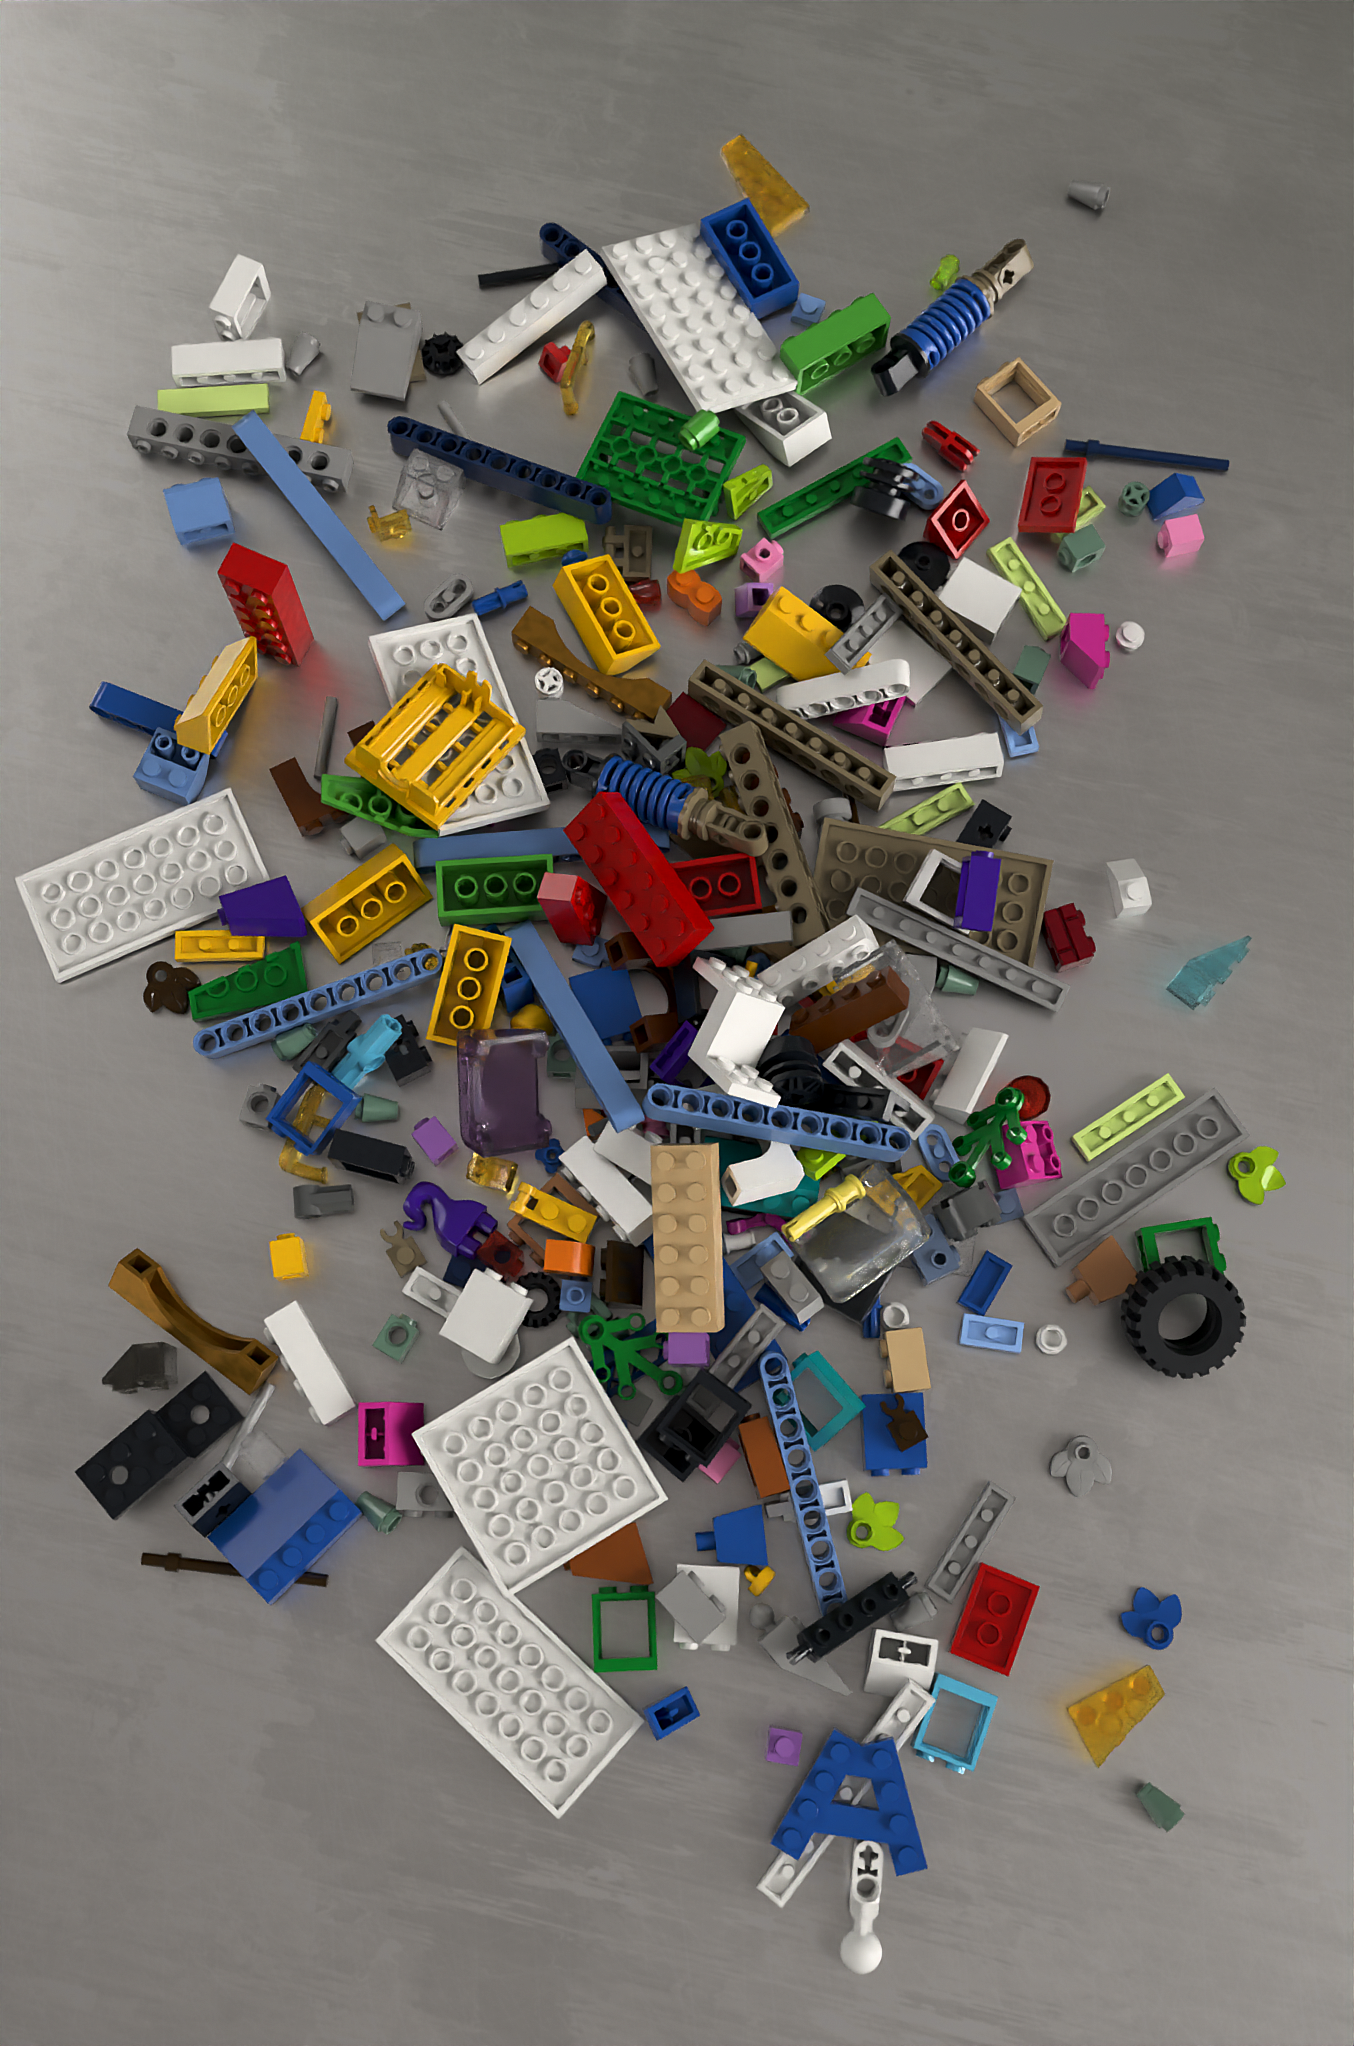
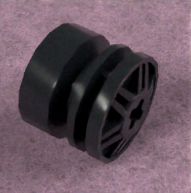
M864 457L862 464L873 468V472L860 471L859 476L868 480L869 485L868 487L855 486L849 504L905 521L910 503L900 498L901 492L914 493L915 488L904 484L905 479L918 482L920 475L913 472L906 465L892 460Z
M795 1035L776 1037L768 1041L755 1067L759 1071L758 1076L773 1084L772 1089L781 1097L778 1105L805 1110L812 1108L821 1101L825 1094V1086L821 1071L818 1068V1059L814 1045L810 1040Z

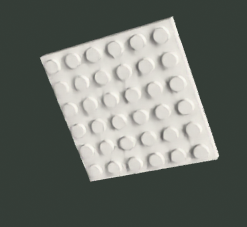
M573 1336L412 1433L419 1449L505 1599L668 1500Z

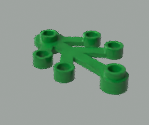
M1013 1087L1003 1088L996 1095L995 1104L981 1111L973 1112L967 1118V1125L974 1131L965 1136H958L953 1140L952 1145L959 1156H965L970 1152L972 1144L976 1142L978 1144L967 1161L956 1162L950 1168L948 1177L956 1186L968 1188L974 1184L976 1180L974 1170L990 1144L992 1147L991 1163L997 1169L1004 1170L1011 1164L1012 1158L1005 1151L1002 1125L1006 1119L1009 1127L1006 1137L1014 1145L1022 1144L1027 1138V1131L1021 1127L1018 1111L1024 1103V1094L1019 1089ZM994 1117L993 1120L987 1124V1120Z
M631 1313L627 1318L605 1321L599 1315L586 1316L578 1326V1334L584 1343L590 1345L594 1374L596 1375L597 1369L601 1367L605 1368L607 1372L604 1379H598L600 1383L607 1382L611 1376L609 1367L605 1365L603 1345H605L614 1354L619 1381L617 1387L619 1398L628 1401L636 1395V1387L631 1382L628 1362L657 1381V1387L663 1394L675 1395L680 1392L683 1380L679 1373L672 1370L663 1371L635 1352L652 1347L663 1349V1345H658L655 1339L658 1334L662 1333L666 1336V1341H668V1332L655 1331L649 1336L620 1341L610 1333L626 1329L632 1331L642 1330L646 1323L642 1314ZM634 1316H638L641 1319V1325L637 1328L632 1327L630 1324L631 1318ZM592 1324L597 1325L599 1328L596 1336H590L588 1333V1327ZM670 1376L674 1379V1385L671 1388H666L663 1382L666 1377ZM624 1385H629L632 1389V1393L628 1397H624L621 1394V1389Z

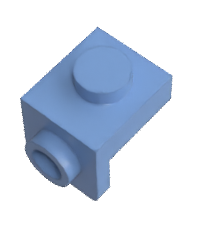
M570 1276L569 1280H562L559 1305L561 1311L590 1312L593 1283L587 1282V1277Z

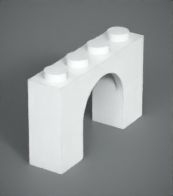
M718 1084L696 1089L733 1096L727 1094ZM683 1104L684 1109L694 1111L690 1104ZM712 1108L716 1116L724 1117L719 1109ZM742 1114L743 1119L753 1122V1119L748 1114ZM771 1119L772 1123L780 1128L777 1120ZM693 1127L695 1131L702 1129V1128ZM757 1139L761 1146L762 1156L728 1166L720 1183L732 1207L790 1192L797 1188L805 1174L803 1166L796 1159L790 1144Z

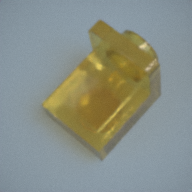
M374 505L369 506L371 516L366 519L372 534L377 532L381 542L391 538H401L412 531L406 509L379 518Z
M475 1150L467 1166L466 1179L481 1187L510 1193L518 1164L513 1161L491 1157Z

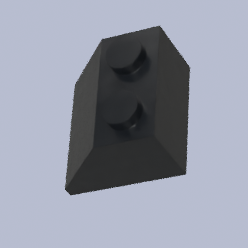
M675 1394L635 1442L683 1483L696 1466L683 1457L685 1451L677 1445L671 1448L658 1438L660 1433L656 1430L658 1424L678 1399L679 1395ZM685 1402L669 1424L705 1453L721 1433L687 1402Z

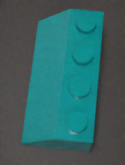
M705 1136L704 1143L719 1142L720 1180L729 1165L762 1156L760 1144ZM792 1150L794 1155L796 1156L798 1151ZM805 1174L797 1188L793 1191L733 1206V1208L795 1218L807 1208L817 1203L821 1178L815 1181ZM720 1183L721 1206L732 1207Z

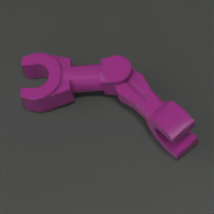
M758 1213L745 1219L735 1218L726 1221L727 1230L730 1235L742 1233L748 1228L769 1224L782 1233L781 1236L792 1249L799 1250L801 1248L798 1244L790 1242L789 1238L785 1237L781 1227L787 1222L778 1215ZM807 1231L803 1235L808 1238L810 1234Z

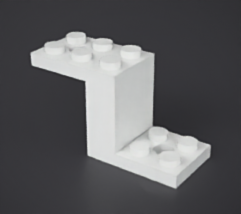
M697 957L693 968L711 983L718 992L687 1055L727 1094L776 1108L781 1097L772 1089L773 1084L758 1076L759 1071L755 1067L785 1007L776 1000V994L762 988V982L749 977L750 972L737 965H734L733 968L726 967L723 961L714 957H710L709 960Z

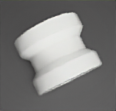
M547 667L541 669L536 674L535 688L541 700L547 697L560 698L564 690L563 678L558 670Z

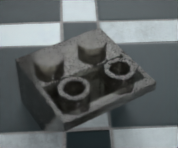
M165 1342L132 1344L102 1378V1385L111 1387L112 1392H119V1394L138 1393L139 1387L150 1389V1391L169 1390V1385L178 1384L177 1348Z

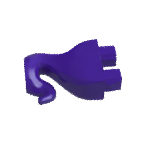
M423 1181L416 1184L403 1204V1211L413 1221H405L403 1227L413 1231L424 1229L427 1224V1217L422 1207L425 1203L431 1205L436 1237L440 1245L456 1258L461 1254L474 1260L482 1248V1243L473 1238L475 1233L478 1231L490 1238L498 1228V1221L487 1213V1206L473 1200H453L439 1186L431 1182Z

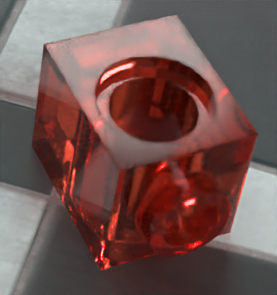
M496 1229L476 1251L477 1259L488 1268L501 1274L504 1281L510 1275L515 1277L525 1265L523 1262L524 1252ZM500 1251H507L511 1254L510 1260L506 1263H498L494 1257Z

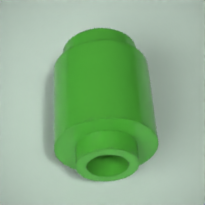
M700 409L681 427L678 438L688 450L700 449L719 432V419L711 410L705 411Z

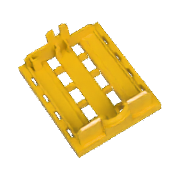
M435 663L344 759V763L436 831L526 733V728L490 701L492 693L490 682L484 679L482 686L477 683L478 674L469 670L465 678L445 663H439L438 665ZM459 693L461 694L460 704L454 708L448 702L454 695ZM443 709L449 716L437 727L430 721ZM483 711L493 718L484 728L474 722ZM425 725V729L432 734L419 746L412 740ZM470 729L477 736L465 748L456 740L466 730ZM505 741H508V743L502 748L503 743ZM407 744V748L414 753L400 765L394 759ZM453 748L459 755L447 767L438 759L448 749ZM490 760L491 762L484 768L485 763ZM435 767L442 774L429 786L421 778L430 768ZM472 779L473 781L467 786V782ZM454 798L455 800L449 806V802Z

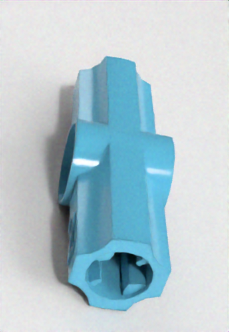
M388 1014L381 1015L365 1034H361L348 1044V1054L334 1068L331 1074L350 1089H353L366 1073L374 1071L385 1061L383 1054L402 1034V1026L398 1020L390 1017Z

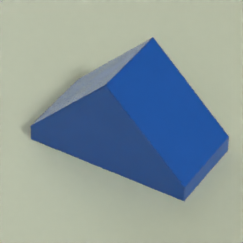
M1174 473L1149 490L1150 496L1146 505L1153 520H1157L1204 503L1205 499L1193 476Z
M687 1686L643 1708L644 1715L656 1741L701 1716Z

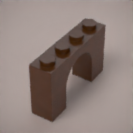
M373 720L347 732L353 748L375 726ZM295 757L269 769L302 837L318 834L324 829V826L333 822L340 823L349 818L350 813L321 803V793L315 791L309 785Z
M620 932L604 943L612 971L646 970L660 980L668 997L666 1013L646 1015L629 1026L636 1052L640 1054L662 1051L682 1026L678 1024L672 966L656 967L633 932Z

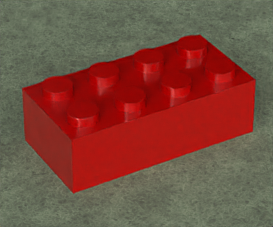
M742 852L670 863L709 920L763 913L755 857Z

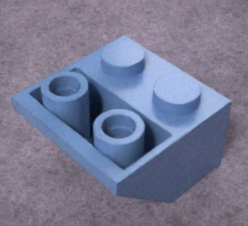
M219 477L202 478L198 482L175 484L171 488L163 489L174 530L181 545L236 533L229 502Z
M157 727L133 778L140 789L187 806L196 802L202 791L210 755L177 744V734Z

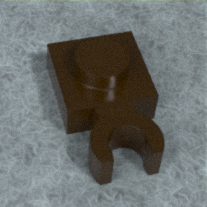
M897 1393L894 1395L897 1401L896 1409H889L885 1401L880 1403V1409L885 1415L891 1416L893 1420L885 1426L901 1453L927 1439L928 1435L914 1410L905 1414L903 1410L904 1400Z

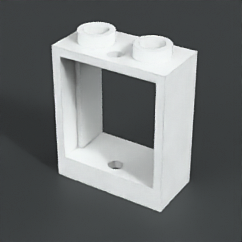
M240 254L236 255L209 306L218 336L223 342L235 341L237 339L247 340L271 295L263 264Z
M931 849L902 902L966 935L970 930L953 928L954 919L919 901L939 863L958 874L961 873L962 864L935 849Z

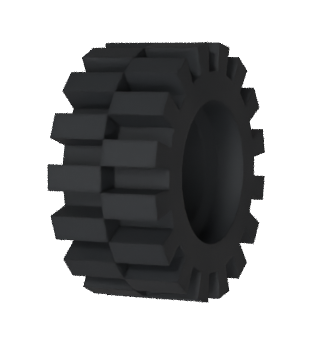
M533 1271L527 1272V1275H521L514 1283L526 1288L528 1291L534 1288L543 1290L547 1294L548 1302L540 1311L528 1310L522 1324L533 1328L546 1327L552 1321L554 1322L559 1313H561L559 1308L561 1288L557 1281L549 1274L546 1275L539 1271L538 1273H533Z

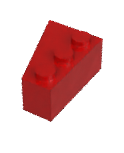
M545 872L537 899L559 941L562 943L593 946L596 935H599L601 932V917L608 896L577 875Z

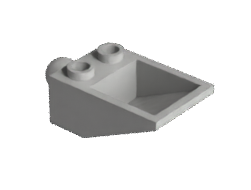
M759 1603L752 1607L749 1614L752 1625L758 1629L766 1630L757 1641L779 1667L845 1696L852 1693L824 1658L814 1663L806 1656L795 1665L789 1663L798 1654L787 1660L786 1654L799 1646L796 1636L806 1628L797 1617L794 1616L790 1619L784 1615L775 1622L774 1611L769 1605Z

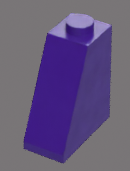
M286 875L219 896L222 908L217 909L221 925H228L232 936L304 937L308 935L304 916Z

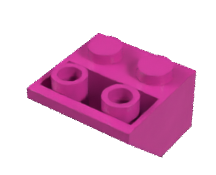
M1070 613L1060 634V662L1088 689H1095L1099 679H1103L1104 669L1109 667L1110 653L1105 651V642L1109 638V625L1104 623V614Z
M907 695L838 712L833 726L885 746Z
M1020 1121L1021 1127L1027 1131V1138L1020 1145H1014L1006 1137L1007 1130L1009 1129L1008 1124L1002 1126L1004 1148L1011 1156L1012 1161L1009 1167L1004 1170H999L995 1167L1000 1189L1020 1188L1063 1178L1061 1162L1056 1154L1053 1132L1049 1127L1048 1121Z
M358 1403V1466H424V1456L412 1436L413 1432L424 1426V1403Z

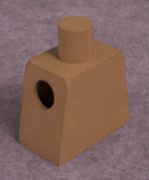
M1111 1235L1103 1240L1071 1270L1077 1281L1066 1287L1065 1291L1073 1303H1077L1088 1296L1094 1305H1098L1126 1293L1125 1291L1129 1283L1135 1285L1138 1281L1135 1277L1137 1272Z

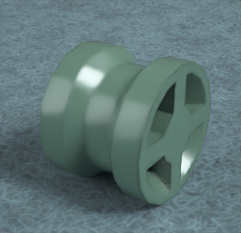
M1141 482L1128 483L1122 490L1118 500V507L1122 514L1129 517L1140 515L1149 500L1150 493L1148 488Z

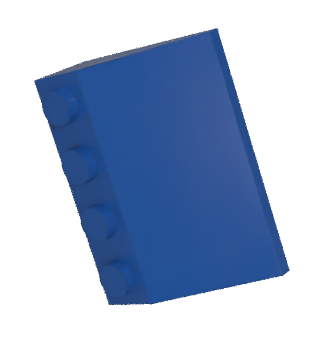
M299 1448L207 1538L268 1604L272 1605L363 1514Z

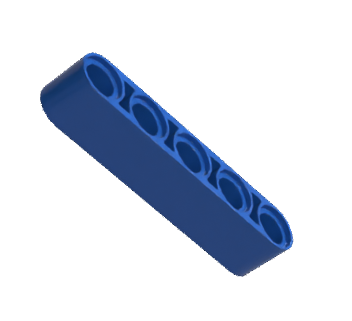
M104 681L100 683L89 705V709L94 713L150 736L154 735L157 727L177 734L174 731V723L177 716L184 713ZM226 730L210 753L209 759L217 758L228 735Z

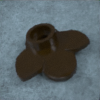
M155 962L148 968L146 973L148 985L143 992V1000L146 1007L152 1013L164 1005L174 1013L185 1014L188 1007L187 991L201 986L200 979L192 970L186 967L173 968L167 962ZM160 970L167 973V978L164 981H158L155 977L156 973Z

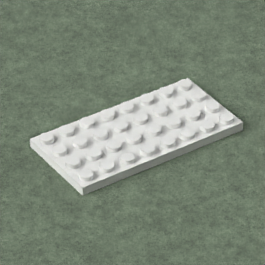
M696 223L601 248V258L697 412L703 409L717 413L795 390L798 383L780 359L779 352L754 313H750L749 308L730 282L724 269L720 266L711 249L700 235V229Z
M477 613L368 636V644L392 708L435 663L437 665L445 663L465 678L469 670L478 674L477 683L482 686L484 679L490 682L492 686L490 701L511 715L519 723ZM457 693L448 703L456 708L460 704L461 694ZM441 709L430 722L438 727L449 714ZM483 711L474 722L484 728L493 718ZM424 725V728L412 741L420 746L432 733L425 729ZM468 729L456 741L466 748L477 734ZM525 737L515 745L437 830L439 837L549 810L551 803ZM505 741L503 743L502 748L508 743V741ZM407 748L408 753L411 756L414 752ZM450 748L438 760L448 767L459 753ZM490 760L485 763L484 768L491 762ZM435 767L430 768L422 776L421 780L430 786L442 772ZM472 779L467 782V786L473 781ZM454 798L449 802V806L455 800Z
M231 788L14 878L52 973L58 983L175 934V931L185 930L218 916L217 909L222 908L219 896L271 880Z
M463 1545L375 1640L558 1820L645 1721L642 1716L597 1673H594V1670L514 1594L505 1599L489 1570Z

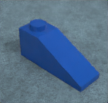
M495 923L479 929L502 935ZM511 947L498 998L507 1013L534 1003L531 978Z

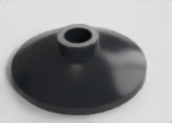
M926 541L913 542L905 546L897 555L932 592L946 583V577L950 571V562L946 553L937 545ZM919 561H926L928 565L922 566Z
M843 585L823 587L814 594L809 604V607L843 633L865 612L861 597L853 589ZM837 612L841 617L833 618L831 614Z

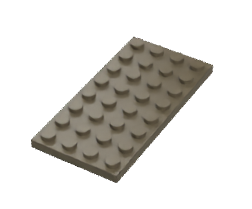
M824 818L813 879L831 929L851 918L845 912L856 888L860 887L1033 968L1054 860ZM931 849H935L961 864L963 857L970 856L971 852H976V850L993 852V858L1001 859L992 932H973L970 930L968 934L964 935L902 902ZM939 863L919 901L954 919L960 874ZM868 925L872 929L879 947L937 957Z

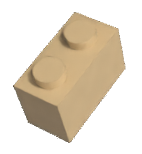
M922 1327L885 1332L882 1335L883 1340H879L881 1358H886L888 1370H883L885 1388H891V1394L929 1390L931 1384Z

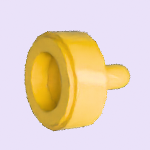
M754 1565L746 1566L744 1575L752 1583L748 1591L755 1597H759L774 1579L776 1572L768 1565L763 1570Z

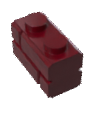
M1074 903L1045 911L1043 914L1041 931L1057 973L1088 964L1094 957L1093 953L1096 952L1092 937H1087L1083 928L1086 924L1084 915L1080 909L1076 910Z

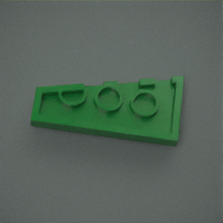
M299 941L290 944V947L282 951H275L256 963L238 968V971L230 975L221 976L188 991L193 1021L200 1022L258 1010L309 991L301 943Z

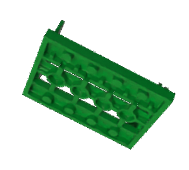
M618 391L576 478L606 488L611 494L612 503L682 528L684 518L708 521L711 514L713 517L717 516L719 512L718 504H723L725 500L723 484L728 480L746 443V436L719 427V432L700 449L696 448L694 451H690L681 443L678 433L681 431V427L692 418L691 416ZM624 428H626L624 435L621 436ZM633 431L651 437L649 444L642 446L631 442L630 438ZM658 441L677 447L674 454L666 455L658 452L655 449ZM686 450L702 456L700 463L691 464L683 461L680 457L683 451ZM608 456L612 457L610 463H608ZM709 459L724 464L720 474L706 468ZM622 460L636 465L635 474L617 467L618 461ZM644 469L663 475V477L658 482L641 475ZM669 479L688 484L686 493L667 485ZM695 488L702 490L703 498L693 495Z

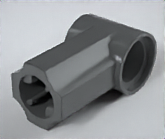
M351 1184L320 1187L319 1185L293 1187L294 1215L296 1219H312L327 1213L354 1211V1195Z

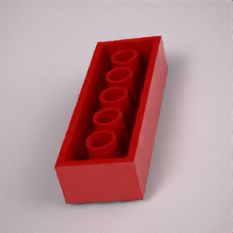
M233 542L217 574L245 638L249 636L256 637L258 654L264 655L268 653L284 665L289 666L291 663L300 667L314 637L288 565Z
M599 791L563 830L656 967L677 966L715 929L620 792Z

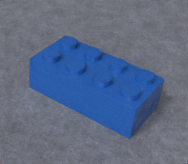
M749 198L700 219V235L711 249L720 266L724 269L725 274L736 288L745 305L749 308L750 313H754L757 319L797 302L799 281Z

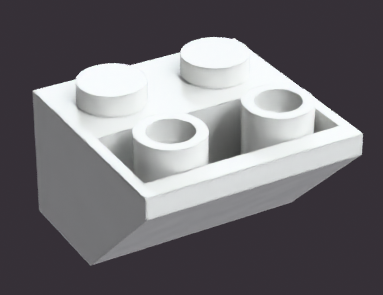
M872 1628L863 1692L895 1698L910 1678L929 1693L935 1670L939 1640Z

